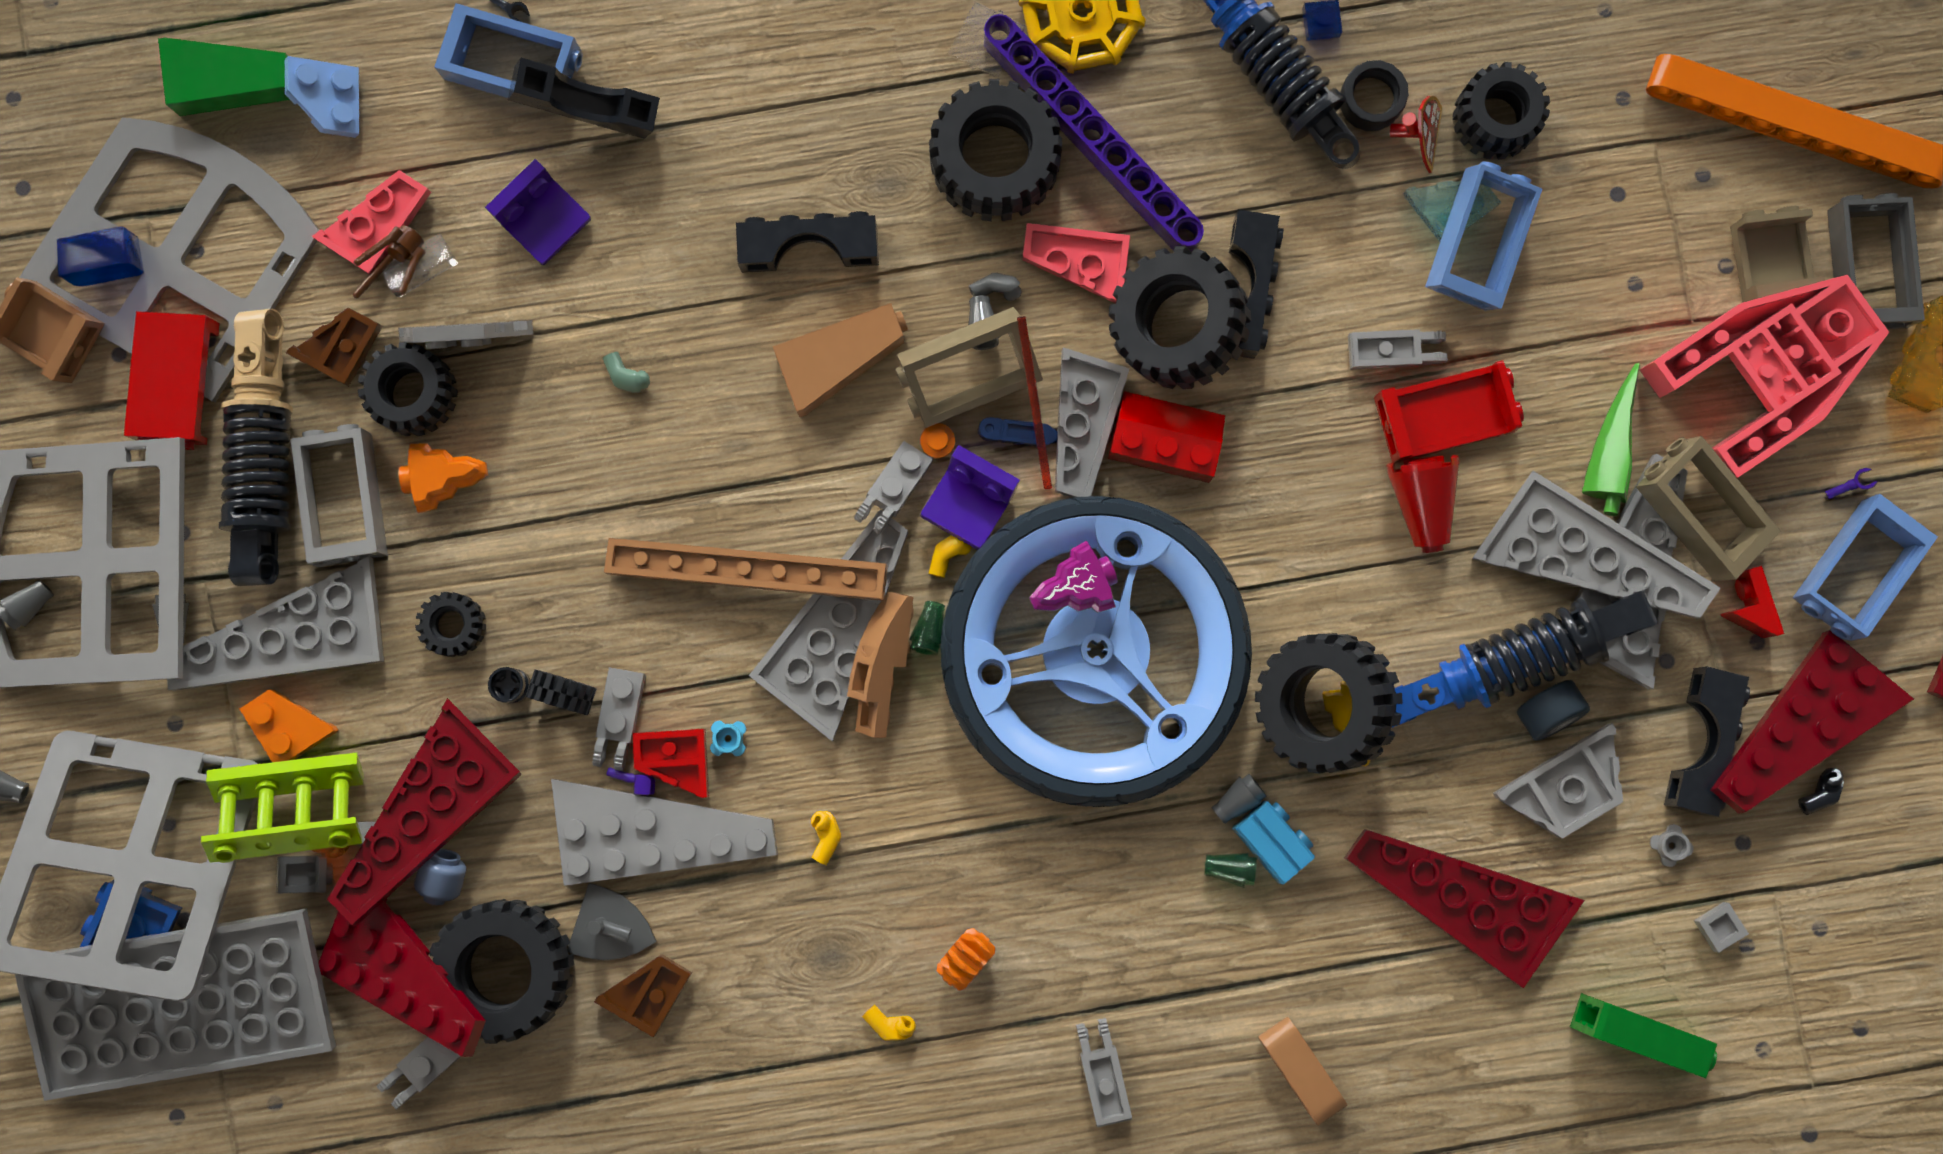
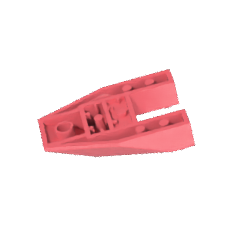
M1844 275L1740 303L1641 368L1640 372L1658 397L1661 398L1676 390L1725 356H1729L1767 409L1766 412L1712 447L1736 478H1738L1823 421L1889 334V331L1850 277Z

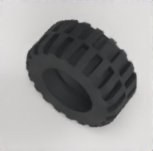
M989 79V85L982 87L980 82L977 81L969 84V92L964 94L959 89L952 94V103H944L939 109V118L933 121L931 139L929 140L931 170L935 176V183L940 193H946V199L953 207L959 204L962 207L963 214L972 217L974 212L981 214V220L992 222V216L1001 215L1002 221L1012 220L1013 213L1019 212L1023 216L1031 212V205L1034 203L1039 206L1046 199L1047 191L1052 190L1056 182L1062 153V137L1059 135L1060 125L1057 117H1051L1052 108L1046 101L1039 103L1037 101L1038 93L1030 88L1026 92L1019 90L1020 83L1009 81L1008 86L999 85L1000 79ZM1003 126L1017 132L1025 140L1028 146V157L1026 163L1016 172L1003 177H989L977 173L969 167L963 157V145L971 134L981 128Z
M1176 246L1174 253H1170L1166 248L1155 251V258L1149 259L1147 256H1144L1138 260L1137 263L1140 266L1134 272L1128 269L1122 276L1126 280L1122 287L1116 286L1112 296L1117 299L1116 304L1109 305L1108 316L1115 321L1109 325L1110 336L1116 340L1114 346L1118 353L1126 359L1125 362L1152 383L1158 382L1162 387L1173 389L1176 385L1182 389L1194 388L1195 381H1199L1204 386L1213 382L1211 375L1217 371L1221 375L1226 373L1230 369L1226 365L1231 358L1238 360L1243 352L1238 346L1240 341L1247 342L1250 333L1245 327V323L1251 322V311L1246 306L1248 299L1245 291L1240 287V283L1216 257L1211 258L1205 251L1197 248L1191 252L1187 247ZM1192 290L1203 293L1208 300V315L1201 331L1192 340L1176 347L1159 346L1153 340L1152 323L1160 305L1172 295L1182 291Z
M1314 634L1298 637L1297 641H1289L1280 647L1281 653L1271 655L1267 660V665L1270 669L1261 671L1258 678V683L1262 684L1261 691H1255V702H1260V712H1256V718L1258 723H1264L1266 730L1262 732V735L1266 742L1275 743L1276 746L1273 748V751L1280 758L1290 757L1289 765L1297 769L1307 768L1308 772L1318 774L1344 771L1366 765L1367 760L1376 759L1383 753L1382 745L1391 744L1395 737V733L1391 731L1392 726L1400 725L1402 717L1401 713L1396 712V705L1403 704L1402 693L1395 692L1394 684L1399 683L1396 672L1387 671L1386 667L1390 662L1384 654H1374L1375 646L1367 641H1358L1356 636L1348 634ZM1324 668L1335 671L1343 678L1352 697V714L1349 723L1343 732L1335 737L1326 736L1317 730L1310 721L1305 708V692L1308 683L1320 669Z
M494 900L462 911L453 917L452 923L444 925L438 933L440 940L432 943L429 955L433 956L435 965H441L448 973L446 978L456 990H461L486 1020L480 1038L484 1039L485 1044H497L503 1040L506 1042L518 1040L547 1023L556 1015V1010L563 1006L568 997L565 994L566 990L573 983L574 975L570 974V967L575 965L574 954L568 955L566 946L571 943L567 934L563 936L557 929L560 924L554 917L547 918L544 915V909L537 905L528 906L526 901ZM506 936L513 939L525 950L530 960L532 973L529 988L519 1000L510 1004L501 1005L488 1000L478 991L472 979L471 962L473 954L478 945L490 937Z

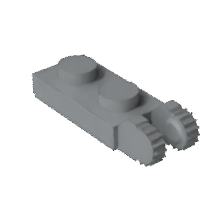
M1420 329L1349 333L1350 370L1419 367L1420 365L1446 363L1448 361L1447 353H1422L1421 344H1439L1446 341V332H1420Z
M903 441L868 491L866 499L856 512L854 519L861 523L867 518L874 505L878 506L884 511L875 521L873 531L880 535L891 518L897 516L931 466L933 458Z
M609 667L595 736L597 741L594 747L593 766L601 767L605 761L609 739L620 741L614 757V769L624 770L630 743H633L632 733H635L646 674Z
M1106 1018L1098 1019V1031L1100 1037H1102L1104 1048L1090 1050L1089 1034L1084 1023L1076 1025L1082 1053H1080L1097 1128L1132 1120L1115 1045H1112Z
M427 1037L396 1065L397 1068L376 1087L382 1093L390 1089L402 1075H405L412 1085L399 1093L391 1103L395 1109H398L418 1091L420 1093L461 1056Z

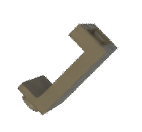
M1795 205L1776 210V213L1765 214L1764 210H1753L1742 214V218L1730 226L1742 302L1825 281V276L1814 277L1806 229V220L1813 216L1812 209L1799 210V206Z

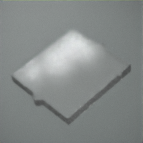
M974 2L948 55L969 65L972 71L978 69L999 79L1004 69L984 47V27L986 21L991 16L1003 14V11L998 10L996 12L980 3ZM1013 20L1024 31L1025 25ZM995 31L991 34L995 40H1004L1008 37L1003 31Z

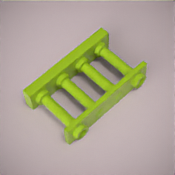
M357 752L207 770L206 783L215 803L221 802L218 834L201 836V844L209 862L227 863L237 859L332 847L344 848L349 845L362 844V835L356 817L348 818L349 787L363 785L364 773ZM334 788L333 820L310 822L312 791ZM296 793L295 824L272 827L274 796ZM259 798L257 829L234 832L236 801Z

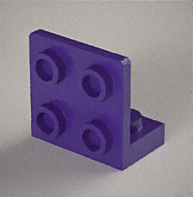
M536 159L485 206L490 214L541 265H545L591 221V216L553 180L548 171Z
M958 445L951 456L946 473L924 506L920 516L978 550L987 541L1012 500L1020 479Z

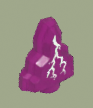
M1085 541L1070 550V557L1057 565L1055 576L1043 581L1029 599L1034 610L1055 611L1069 606L1076 611L1092 608L1099 613L1116 607L1110 586L1117 584L1118 579L1109 558L1104 556L1098 559L1089 543Z

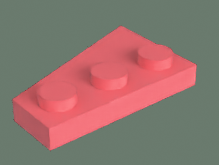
M399 170L369 192L363 202L351 211H344L337 217L338 220L324 231L322 229L319 230L312 237L354 264L356 258L386 237L395 226L399 228L403 225L409 226L432 192ZM389 245L357 267L370 274L388 254L387 248Z
M1027 223L1022 260L1116 304L1117 299L1112 295L1116 286L1122 287L1125 283V279L1122 276L1126 273L1130 235Z

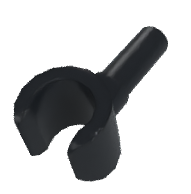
M490 0L508 13L510 19L520 21L513 17L516 11H523L526 15L530 16L527 6L522 2H513L511 4L505 0Z

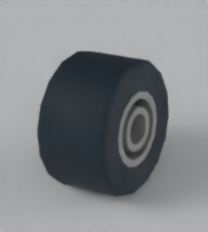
M1565 680L1530 698L1517 709V714L1533 740L1539 741L1558 733L1578 721L1590 711V706L1574 681Z

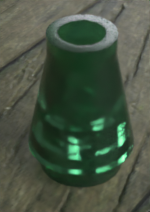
M925 601L924 608L909 637V640L912 641L910 648L913 651L925 655H938L939 648H941L945 605L935 601Z
M1249 853L1207 854L1204 876H1211L1245 888V885L1254 886L1257 857H1251Z

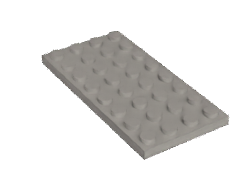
M307 908L218 923L197 989L191 998L182 1002L15 974L44 1101L332 1051L336 1047ZM185 929L125 939L119 957L120 964L161 971L172 969ZM92 945L55 951L53 953L85 957L90 953Z

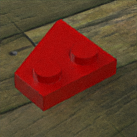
M706 729L632 733L634 769L691 792L698 797H709Z

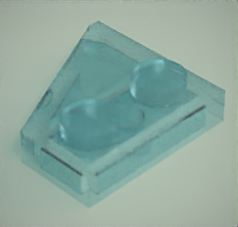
M1461 181L1438 182L1434 186L1416 188V186L1409 187L1403 193L1404 197L1439 242H1441ZM1480 184L1465 230L1501 204V201L1490 187Z

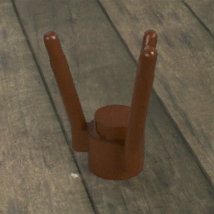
M403 225L400 228L395 226L386 237L356 258L354 264L359 266L389 245L387 248L388 254L353 293V297L359 298L394 259L401 263L410 260L399 288V293L404 295L412 280L418 262L426 253L421 248L424 244L422 237L408 226Z

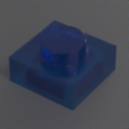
M1339 0L1304 3L1302 11L1306 41L1340 38L1343 31Z

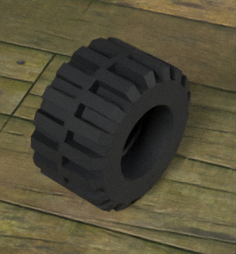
M1504 62L1500 68L1497 63L1490 64L1486 70L1482 68L1470 79L1455 102L1454 106H1456V109L1453 111L1452 119L1458 121L1454 126L1455 133H1462L1463 135L1460 142L1464 146L1467 143L1472 146L1470 152L1475 155L1479 151L1484 152L1483 158L1491 159L1494 154L1497 155L1498 160L1506 159L1509 154L1513 157L1519 154L1522 149H1525L1546 125L1544 122L1548 119L1550 110L1546 109L1550 104L1549 95L1543 96V92L1547 88L1544 82L1538 84L1535 81L1538 77L1535 72L1532 71L1530 75L1524 72L1526 67L1521 64L1516 68H1512V62ZM1498 98L1510 104L1516 114V124L1504 125L1493 120L1487 113L1485 100Z
M399 342L398 348L393 344L384 346L385 353L382 354L378 350L374 352L372 356L375 360L371 364L367 361L362 368L367 370L366 375H359L358 382L364 386L363 389H358L359 397L365 400L361 405L366 412L371 414L370 417L391 431L398 432L404 436H410L411 433L416 436L425 435V429L430 432L439 429L436 425L438 421L445 424L449 419L445 415L447 410L454 411L456 406L451 401V398L458 397V390L452 386V384L456 383L454 375L449 372L450 368L447 364L429 350L415 343L411 346L407 342ZM409 373H421L424 388L419 399L410 406L396 407L393 399L396 383Z

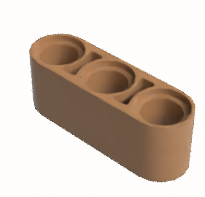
M1288 1016L1258 1036L1260 1042L1317 1126L1348 1106Z

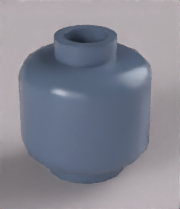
M440 849L417 870L414 887L417 893L423 896L425 902L432 905H443L445 901H452L459 896L467 867L460 860L461 857L458 853L447 849Z

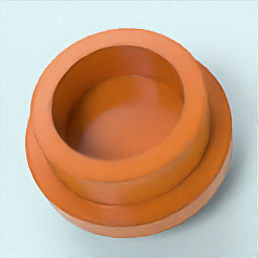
M936 423L923 430L920 444L924 453L929 457L936 459L944 458L954 449L955 436L948 426Z

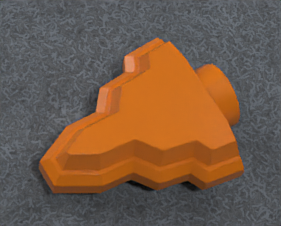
M428 443L410 444L408 465L399 467L401 489L404 494L412 493L417 513L437 509L439 502L452 499L458 488L473 486L488 476L486 462L469 456L453 457L445 449H432Z

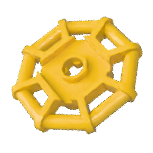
M1019 0L1018 3L1023 10L1028 37L1048 58L1066 68L1067 73L1074 74V71L1111 63L1115 66L1122 61L1121 56L1139 29L1144 28L1146 18L1142 16L1139 0H1125L1127 12L1118 11L1116 0ZM1083 3L1084 7L1091 8L1092 12L1087 13V17L1083 18L1075 15L1073 11L1077 10L1078 4ZM1036 9L1047 10L1050 26L1042 31ZM1116 23L1125 24L1126 26L1113 44L1108 38L1112 28ZM1054 35L1059 37L1062 43L1072 46L1071 54L1055 46L1048 39ZM1100 43L1104 51L1077 56L1079 47Z

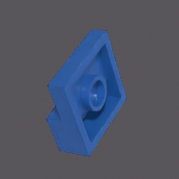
M114 880L109 883L105 882L98 891L95 902L99 903L95 914L87 918L81 929L80 935L85 937L80 947L93 945ZM143 887L126 939L171 932L182 907L151 895L153 890Z

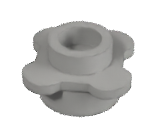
M1675 824L1668 825L1664 833L1654 835L1650 839L1651 848L1658 851L1661 856V863L1666 867L1675 866L1677 861L1693 853L1692 843L1682 833L1681 827ZM1670 842L1674 843L1673 849L1669 848Z

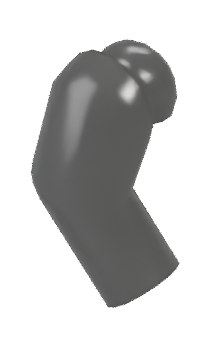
M991 273L968 285L973 297L987 296L993 292L1003 293L1007 301H1014L1022 294L1018 279L1001 273Z

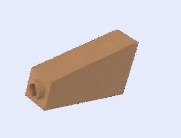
M889 303L773 346L795 409L800 418L807 416L905 343L903 332L908 331L901 311L895 313L892 304Z

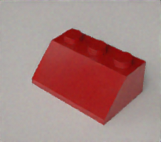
M1124 391L1108 459L1210 483L1215 477L1223 442L1226 415Z

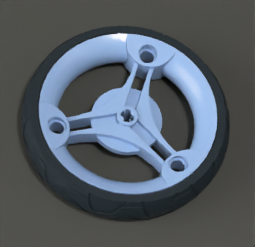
M1088 496L1059 500L1030 510L1004 525L975 552L962 571L950 596L942 625L941 668L945 689L954 715L970 743L995 770L1013 781L1016 785L1038 796L1069 805L1113 807L1135 803L1163 793L1189 778L1212 757L1230 733L1240 714L1250 680L1252 644L1248 615L1237 585L1221 558L1195 531L1178 519L1159 509L1122 498ZM1122 540L1131 541L1136 548L1135 555L1129 558L1121 556L1117 550V543ZM1087 541L1091 548L1096 549L1101 557L1107 556L1113 566L1128 570L1120 600H1114L1115 608L1097 613L1092 608L1076 611L1066 606L1052 619L1046 630L1044 641L1040 645L1008 655H1003L994 646L997 622L1008 597L1027 574L1047 560L1070 552L1072 548ZM1149 565L1161 571L1179 590L1192 613L1196 626L1199 646L1198 668L1194 684L1185 704L1171 706L1157 691L1146 674L1150 659L1149 637L1140 618L1130 609V598L1137 569H1142ZM1091 642L1094 645H1097L1099 642L1102 643L1105 647L1101 651L1105 653L1104 658L1101 659L1099 656H1095L1092 659L1089 657L1087 652L1091 648L1087 647L1088 643ZM1043 655L1046 671L1011 678L1009 662ZM988 665L998 666L1002 671V679L995 685L987 684L982 678L981 673ZM1052 681L1064 694L1080 702L1104 704L1116 700L1131 711L1146 726L1147 729L1144 734L1143 743L1110 753H1084L1055 745L1033 732L1012 710L1006 700L1010 687L1028 682ZM1138 684L1162 709L1152 720L1128 696V693ZM1168 718L1175 720L1179 725V733L1173 739L1166 738L1161 732V725Z

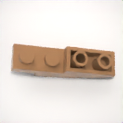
M888 592L885 595L884 601L880 602L867 624L854 658L847 696L858 699L855 731L873 738H886L887 726L890 722L889 707L891 691L894 686V667H906L907 655L910 650V625L914 614L912 596L896 592Z

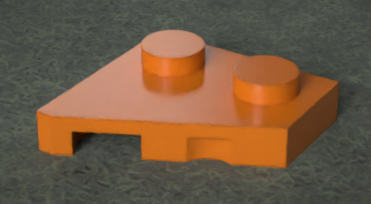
M272 689L267 690L239 708L272 762L294 760L339 731L335 725L325 722L312 714L308 709L293 703L288 697Z

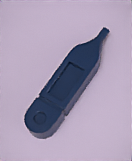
M989 417L983 419L977 429L980 438L986 441H1001V443L1045 447L1057 443V431L1044 423L1009 419L1001 420V418Z

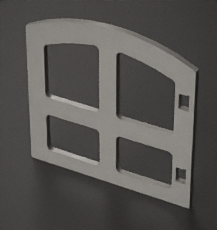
M122 117L19 278L37 281L104 322L105 325L99 335L131 354L136 311L152 312L164 291L168 288L175 289L228 321L229 326L207 360L204 397L216 402L234 374V354L226 366L217 361L228 344L235 348L234 319L239 312L275 309L316 244L317 240L312 236L319 229L304 208L282 185L258 165L235 150L209 137L181 127L156 121ZM136 151L167 155L188 161L207 170L204 179L159 247H152L104 219L98 213L99 207ZM233 186L239 187L272 218L285 236L278 250L246 298L236 296L185 265V258L227 192ZM81 238L91 240L141 270L140 279L117 315L113 317L99 311L54 283L56 274ZM287 254L294 259L282 276L275 270L284 255Z
M177 437L0 450V543L8 506L19 477L77 472L83 474L82 547L78 551L5 556L0 554V583L3 581L81 578V651L76 657L16 660L11 650L4 621L0 617V688L183 679L185 439ZM146 450L145 461L131 462L130 451ZM46 457V468L32 469L31 458ZM158 467L160 469L158 544L147 547L114 549L112 546L113 473L120 469ZM157 572L159 575L158 649L153 653L112 654L111 580L116 574Z

